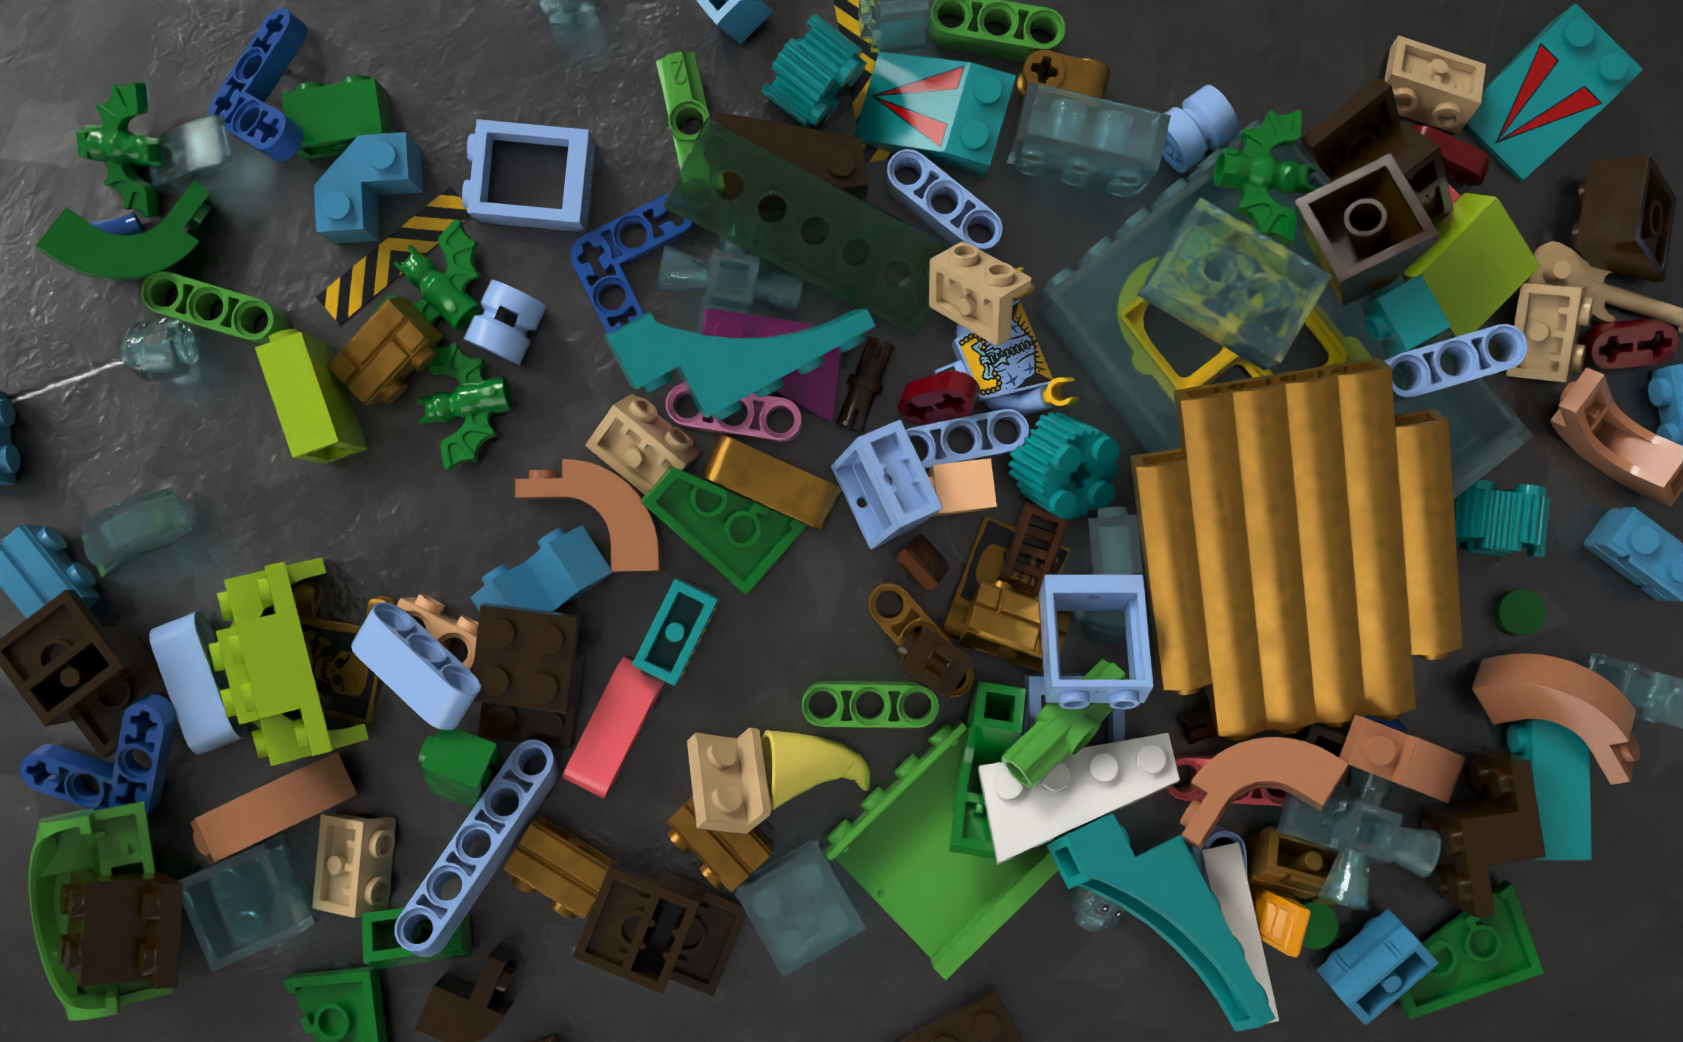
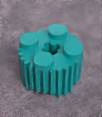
M813 14L806 22V25L811 30L809 33H806L803 40L798 38L795 41L791 38L784 45L783 50L779 52L777 59L772 63L771 69L777 73L775 81L771 84L765 83L761 90V93L805 127L810 126L811 123L814 126L819 122L825 124L840 104V101L835 98L838 92L846 83L852 86L867 65V62L860 58L862 49L817 14Z
M1057 411L1056 414L1049 412L1048 416L1040 415V420L1035 424L1038 426V429H1031V436L1024 438L1025 445H1018L1015 451L1010 453L1013 460L1009 462V466L1012 467L1009 475L1018 480L1016 485L1021 489V494L1061 519L1066 518L1067 520H1071L1072 517L1079 519L1080 514L1087 516L1088 510L1094 511L1095 508L1100 510L1107 508L1116 494L1112 480L1118 476L1115 474V470L1119 469L1116 461L1119 459L1120 445L1102 431L1073 416L1069 417L1060 411Z
M1466 479L1464 484H1456L1455 489H1453L1456 547H1460V542L1467 543V552L1492 556L1514 554V551L1521 552V548L1527 549L1526 557H1545L1551 502L1549 498L1545 497L1546 487L1520 484L1515 485V489L1501 491L1495 490L1496 482L1479 479Z

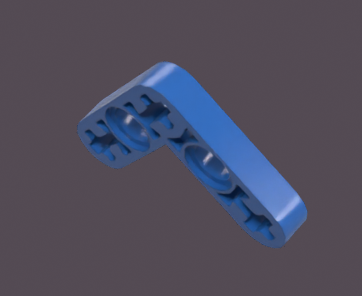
M286 8L274 10L263 21L215 94L208 110L209 118L212 122L278 162L287 161L293 157L299 150L304 137L303 129L299 124L282 112L264 103L299 51L307 35L306 24Z
M674 192L665 194L581 236L571 247L570 258L607 334L623 326L618 322L612 327L611 321L625 318L634 309L637 312V316L628 317L630 322L645 314L622 268L686 237L696 226L697 215L694 205L685 195ZM673 205L679 211L688 210V212L682 215L684 222L682 225L675 226L672 221L660 225L659 228L664 235L656 238L655 231L646 218L653 214L658 223L669 216L667 208ZM632 224L641 225L647 232L646 241L638 248H628L623 245L621 240L624 229ZM593 246L596 251L604 250L605 253L599 256V261L607 275L613 269L616 270V274L599 279L595 269L589 262L583 264L581 262L587 257L585 249ZM599 279L593 286H591L590 280ZM609 286H620L626 293L624 305L617 310H607L602 306L601 294Z
M152 693L142 696L128 707L122 718L115 764L58 745L45 744L22 760L20 775L30 788L88 809L96 808V810L135 803V801H145L147 815H149L159 805L162 797L176 723L175 709L168 699ZM144 711L149 712V713H150V716H148L147 714H145V713H143V712H144ZM150 720L156 723L148 730ZM133 749H140L150 756L152 767L145 768L139 765L133 757ZM82 774L93 776L100 785V792H93L87 789L82 782ZM138 783H142L136 788L135 795L129 793L138 785Z

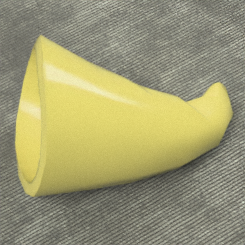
M766 730L762 735L761 744L765 751L764 765L767 786L772 797L771 810H775L795 796L810 790L815 785L837 780L841 777L854 780L864 791L869 790L870 768L859 752L843 743L818 736Z

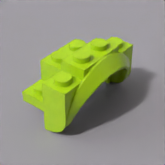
M322 557L285 565V561L264 566V571L225 579L226 591L217 593L223 620L233 619L230 628L216 631L218 642L208 644L215 672L225 670L230 688L220 690L226 717L237 716L239 725L253 722L260 728L259 730L252 731L258 759L269 757L271 766L307 756L323 754L332 751V749L369 740L365 724L338 730H327L291 589V586L304 579L326 574ZM273 606L275 614L261 617L266 607ZM299 709L301 719L292 721L282 713Z

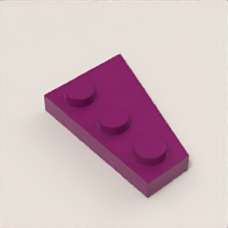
M706 308L703 314L701 335L726 338H759L798 332L817 325ZM839 347L822 355L826 362L816 369L802 375L796 369L783 376L781 379L784 385L773 393L777 394L778 397L791 400L793 403L815 413L814 415L828 422L833 421L841 357Z

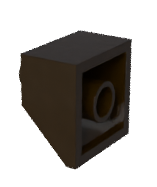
M1391 153L1294 201L1299 228L1342 306L1391 284L1439 240V233Z
M1650 154L1589 161L1587 178L1582 180L1579 186V201L1582 209L1580 221L1575 222L1573 225L1572 242L1574 248L1580 251L1591 267L1655 283L1665 281L1677 197Z

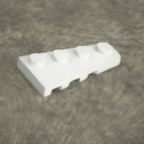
M1168 733L1084 747L1074 756L1068 754L1033 790L1025 785H1021L1009 773L1002 762L981 765L978 768L997 865L1029 849L1043 845L1073 829L1089 824L1119 808L1122 809L1177 784L1180 780Z

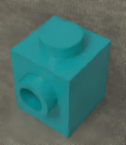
M1422 274L1406 282L1403 281L1401 276H1398L1391 284L1374 291L1373 293L1376 296L1374 300L1361 306L1366 315L1364 316V325L1368 333L1375 341L1382 343L1389 358L1404 353L1451 327Z

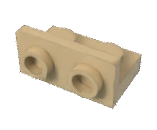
M1398 35L1389 51L1384 81L1392 85L1400 116L1457 134L1461 132L1481 104L1486 64Z
M960 242L931 258L929 307L996 346L1011 339L1013 298L1031 288V277L966 242Z
M1527 282L1520 286L1514 326L1521 330L1526 337L1528 350L1524 360L1519 365L1508 369L1506 376L1567 383L1572 379L1573 372L1581 373L1586 345L1578 344L1581 325L1589 326L1594 298L1586 297L1587 287Z
M630 394L613 404L585 444L588 449L644 495L670 466L685 471L702 453L694 445L693 439L687 432L670 425L658 415V411L652 403L634 394Z
M748 728L737 739L696 732L687 740L697 828L747 834L770 816L772 797L767 786L764 765L765 751L761 744L759 729Z
M336 812L321 814L313 909L352 918L362 917V913L388 909L391 892L393 851L395 847V818L386 816L367 819Z

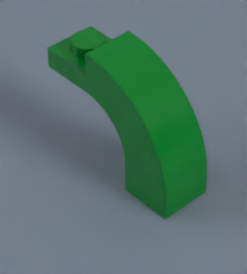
M194 180L159 225L145 233L129 236L115 235L100 230L65 207L36 244V250L64 268L90 278L105 281L144 279L151 274L173 267L185 258L199 243V240L183 229L186 225H189L196 230L212 209L204 203L211 192Z
M981 681L977 683L966 721L967 729L963 735L951 811L953 819L949 845L950 852L996 859L978 768L981 765L1002 762V756L1020 738L1023 726L1026 689Z

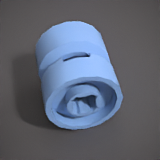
M1205 85L1186 98L1182 103L1183 110L1173 107L1150 124V132L1159 152L1170 166L1180 173H1185L1204 160L1207 149L1217 151L1240 134V124L1233 107L1226 97L1212 85Z
M492 279L480 302L484 308V313L473 317L463 339L496 356L520 365L530 345V340L526 334L529 330L537 329L547 306L511 286ZM501 310L518 317L514 328L497 320Z

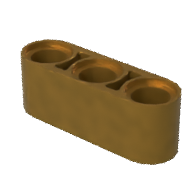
M719 434L700 475L715 484L822 532L842 491L840 487L722 434Z
M885 583L877 586L870 593L868 599L869 612L898 647L908 631L918 626L927 627L951 643L901 586ZM884 591H895L902 599L900 612L894 617L880 615L876 610L878 596ZM971 665L951 695V698L960 697L967 693L972 686L974 674Z

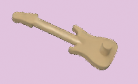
M1551 241L1536 249L1534 256L1540 267L1525 282L1587 287L1586 297L1594 298L1591 319L1601 324L1615 321V317L1610 315L1604 308L1606 303L1678 326V332L1683 334V308L1604 283L1605 276L1614 272L1591 267L1575 251L1562 243Z

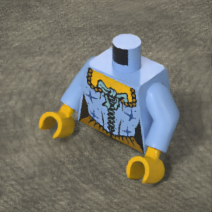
M1021 267L1016 268L1020 272L1024 270V268ZM1034 283L1031 284L1030 289L1015 298L1030 294L1034 290ZM1020 300L1013 302L1011 339L996 346L958 324L957 338L952 343V349L957 361L934 370L935 375L947 371H959L973 377L980 386L976 405L985 403L992 411L1013 409L1026 416L1050 409L1053 405H1074L1079 400V397L1067 399L1062 397V386L1067 382L1075 381V379L1072 377L1053 379Z

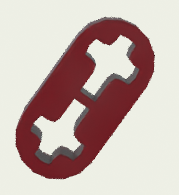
M1424 125L1411 126V128L1440 146L1447 178L1469 186H1478L1483 183L1492 163V158L1487 153L1438 129Z
M1647 318L1595 325L1585 333L1581 344L1586 345L1585 360L1602 369H1620L1666 362L1678 349L1679 334L1669 324L1657 319ZM1655 334L1660 335L1659 342L1652 343L1650 349L1638 344L1641 341L1652 340ZM1608 338L1621 343V346L1606 348L1605 355L1598 351L1600 346L1608 343Z
M947 371L914 380L906 384L897 405L898 412L907 421L917 425H927L964 417L973 411L980 393V386L973 377L959 371Z

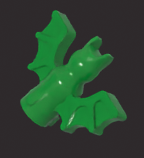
M133 82L128 87L125 84L111 85L112 94L109 101L95 105L97 111L101 113L102 126L89 124L80 131H76L77 147L79 150L78 157L106 163L108 176L104 180V185L111 186L119 192L123 199V208L125 210L137 209L146 218L157 216L158 202L156 189L152 184L142 180L135 173L132 163L140 166H165L160 146L163 143V139L151 138L144 134H134L128 130V124L135 116L148 112L145 82Z
M1270 110L1264 117L1261 126L1253 129L1244 128L1239 134V138L1244 144V152H1240L1239 149L1223 148L1218 154L1214 169V185L1216 187L1237 188L1240 191L1241 200L1234 209V212L1246 215L1253 221L1258 238L1263 236L1274 237L1280 240L1284 246H1288L1295 238L1296 214L1293 210L1276 203L1267 191L1277 189L1284 194L1298 193L1307 195L1316 190L1313 186L1308 185V174L1315 173L1317 167L1308 164H1298L1295 161L1277 162L1273 156L1269 155V152L1278 147L1291 146L1299 139L1302 123L1301 110H1296L1287 115L1276 114L1273 110Z
M454 219L438 238V243L444 251L447 260L446 273L438 272L434 263L427 257H424L412 245L407 247L411 254L404 263L395 261L393 264L406 276L408 282L421 289L423 299L412 304L423 314L425 319L434 326L435 321L442 316L455 330H460L467 327L473 317L482 310L480 305L466 293L467 285L472 280L480 279L482 274L478 272L474 264V254L476 248L479 247V243L473 241L467 235L462 220ZM388 295L374 310L372 316L388 298H400V296Z
M452 343L451 346L444 348L434 347L438 355L428 365V369L435 376L454 378L460 382V385L451 393L444 391L436 392L432 396L415 399L417 404L424 405L426 416L419 419L420 425L448 422L458 416L465 419V423L456 433L443 439L440 443L443 466L449 472H452L456 466L463 462H477L481 445L486 440L497 437V433L490 425V417L493 413L514 410L511 386L506 377L501 376L486 381L483 380L482 372L486 362L482 358L471 359L464 356L461 348L456 343Z

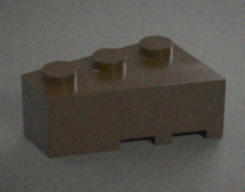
M714 111L727 205L731 217L867 198L868 180L862 138Z

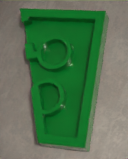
M673 466L668 468L640 500L647 509L745 595L750 592L807 526L802 522Z
M1503 880L1492 889L1496 915L1476 918L1463 911L1422 943L1439 964L1398 998L1405 1016L1409 1019H1414L1544 973L1511 882Z
M362 967L291 974L282 979L288 994H295L304 1014L300 1021L306 1035L312 1033L315 1042H387L379 969Z

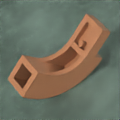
M1586 367L1578 380L1570 382L1563 390L1558 405L1559 409L1550 420L1554 429L1578 455L1605 475L1628 489L1671 508L1683 491V446L1650 432L1630 419L1614 402L1605 374Z
M562 459V478H557V470H529V479H515V498L523 500L578 499L595 508L603 517L609 530L611 540V572L664 571L663 540L657 518L640 502L643 495L618 474L589 462Z
M1521 653L1481 660L1472 690L1493 724L1522 719H1541L1560 724L1575 732L1585 741L1611 785L1631 781L1634 763L1640 757L1637 739L1631 733L1636 710L1625 695L1612 683L1586 667L1553 656Z
M1358 715L1354 716L1339 758L1353 767L1446 803L1450 801L1465 757L1445 748Z
M1265 737L1231 746L1209 760L1192 779V788L1205 796L1202 803L1194 799L1179 822V824L1186 827L1182 837L1185 841L1201 850L1229 805L1242 794L1260 788H1274L1286 791L1321 812L1347 771L1349 763L1319 746L1292 738Z
M337 752L195 818L194 821L190 822L194 831V843L199 852L205 855L209 865L344 802L356 796L357 793Z

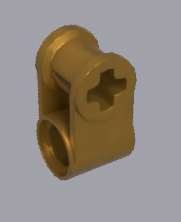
M1041 49L1033 52L1027 58L1016 80V89L1019 96L1031 105L1061 111L1076 118L1095 119L1101 115L1110 68L1108 65L1097 60L1076 58L1051 50ZM1036 72L1043 74V82L1045 84L1037 81L1038 74Z

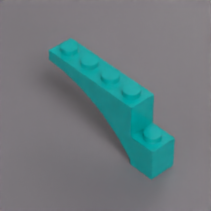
M855 309L827 323L798 332L759 338H726L706 336L657 323L651 313H646L606 334L604 338L632 388L638 389L644 386L647 392L653 391L671 381L673 378L670 371L676 368L700 415L706 418L714 415L717 420H721L742 408L740 400L756 392L760 398L782 387L784 383L781 378L798 369L800 375L821 366L826 362L822 355L836 347H839L841 352H845L863 343L866 340L864 332L876 325L868 309Z
M1112 812L1046 845L1068 889L1078 886L1119 905L1146 923L1172 945L1197 972L1211 991L1235 1032L1262 1027L1275 1019L1268 1004L1269 1000L1266 991L1256 981L1245 960V953L1241 943L1233 936L1221 913V905L1218 898L1209 890L1198 869V861L1194 852L1186 845L1181 835L1135 856L1130 847V838L1127 831L1118 823Z

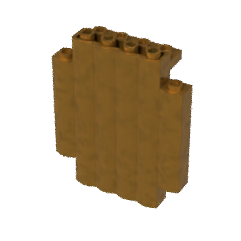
M1380 358L1173 390L1180 448L1130 456L1156 667L1163 690H1171L1178 695H1190L1197 693L1203 687L1209 700L1211 719L1218 736H1226L1234 741L1251 739L1255 736V733L1265 730H1275L1282 734H1294L1302 731L1305 726L1314 723H1324L1330 727H1344L1352 723L1355 715L1362 717L1373 716L1378 720H1394L1401 717L1402 713L1416 709L1412 655H1417L1426 660H1438L1445 658L1448 652L1463 648L1449 419L1435 408L1395 415L1391 366Z

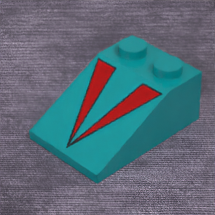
M1575 3L1551 21L1483 89L1481 104L1464 128L1521 182L1608 105L1643 69Z
M879 52L854 137L862 138V144L895 154L904 149L916 150L936 166L985 180L1016 75L971 62Z

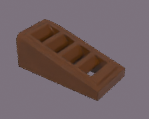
M1026 498L998 581L1012 585L1016 590L1015 593L1032 599L1039 596L1044 576L1051 575L1070 520L1066 518L1061 519ZM1034 516L1055 523L1054 531L1030 524L1031 517ZM1025 534L1050 542L1048 550L1023 542ZM1019 552L1044 560L1042 568L1016 560ZM1016 570L1038 578L1036 586L1010 578L1012 571Z
M921 534L915 536L895 555V560L922 590L932 591L949 570L948 561Z

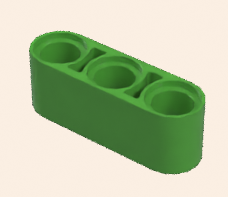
M935 0L931 8L928 25L931 40L939 47L1026 62L1033 52L1041 49L1057 52L1065 34V22L1057 11L1047 7L1005 0ZM945 14H953L961 20L962 24L956 28H948L940 23L939 18ZM989 22H999L1005 26L1007 33L1001 36L992 35L986 30L984 25ZM1035 29L1045 30L1051 35L1053 41L1041 44L1032 38L1030 32Z
M159 271L151 274L142 285L141 296L144 304L150 310L184 323L258 345L269 343L270 335L290 329V322L284 311L265 301L171 272ZM177 286L178 297L172 305L168 306L166 302L167 294L173 287ZM222 299L223 311L219 317L212 320L210 315L211 307L217 300ZM266 312L268 324L262 332L256 333L254 328L255 320L260 314Z
M820 681L808 687L804 693L801 705L803 715L807 721L819 727L920 728L932 723L939 711V702L931 688L920 682ZM870 691L879 694L883 699V707L878 714L865 716L858 711L856 703L860 695ZM817 692H829L836 699L837 705L831 714L820 716L810 708L809 701ZM914 692L924 693L929 697L930 702L927 712L918 717L910 716L904 710L905 699Z

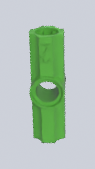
M683 51L666 54L665 57L656 61L686 198H689V200H703L716 197L718 194L726 191L695 52L686 53ZM689 118H696L703 122L700 131L693 135H686L680 132L679 129L681 124Z
M1102 659L1081 680H1128L1126 673L1116 664ZM1047 703L1036 717L1035 725L1022 735L1002 756V763L1021 785H1025L1033 790L1068 754L1074 756L1087 745L1099 730L1100 723L1114 711V708H1111L1109 703H1090L1089 706L1081 709H1064L1059 706V703Z

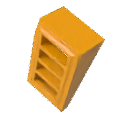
M1249 884L1261 940L1284 954L1297 958L1300 955L1311 915L1310 910L1288 894Z

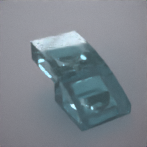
M212 115L201 118L155 137L163 139V143L160 144L161 156L166 165L163 167L149 165L152 185L155 189L172 190L192 175L212 176L233 162L224 116Z

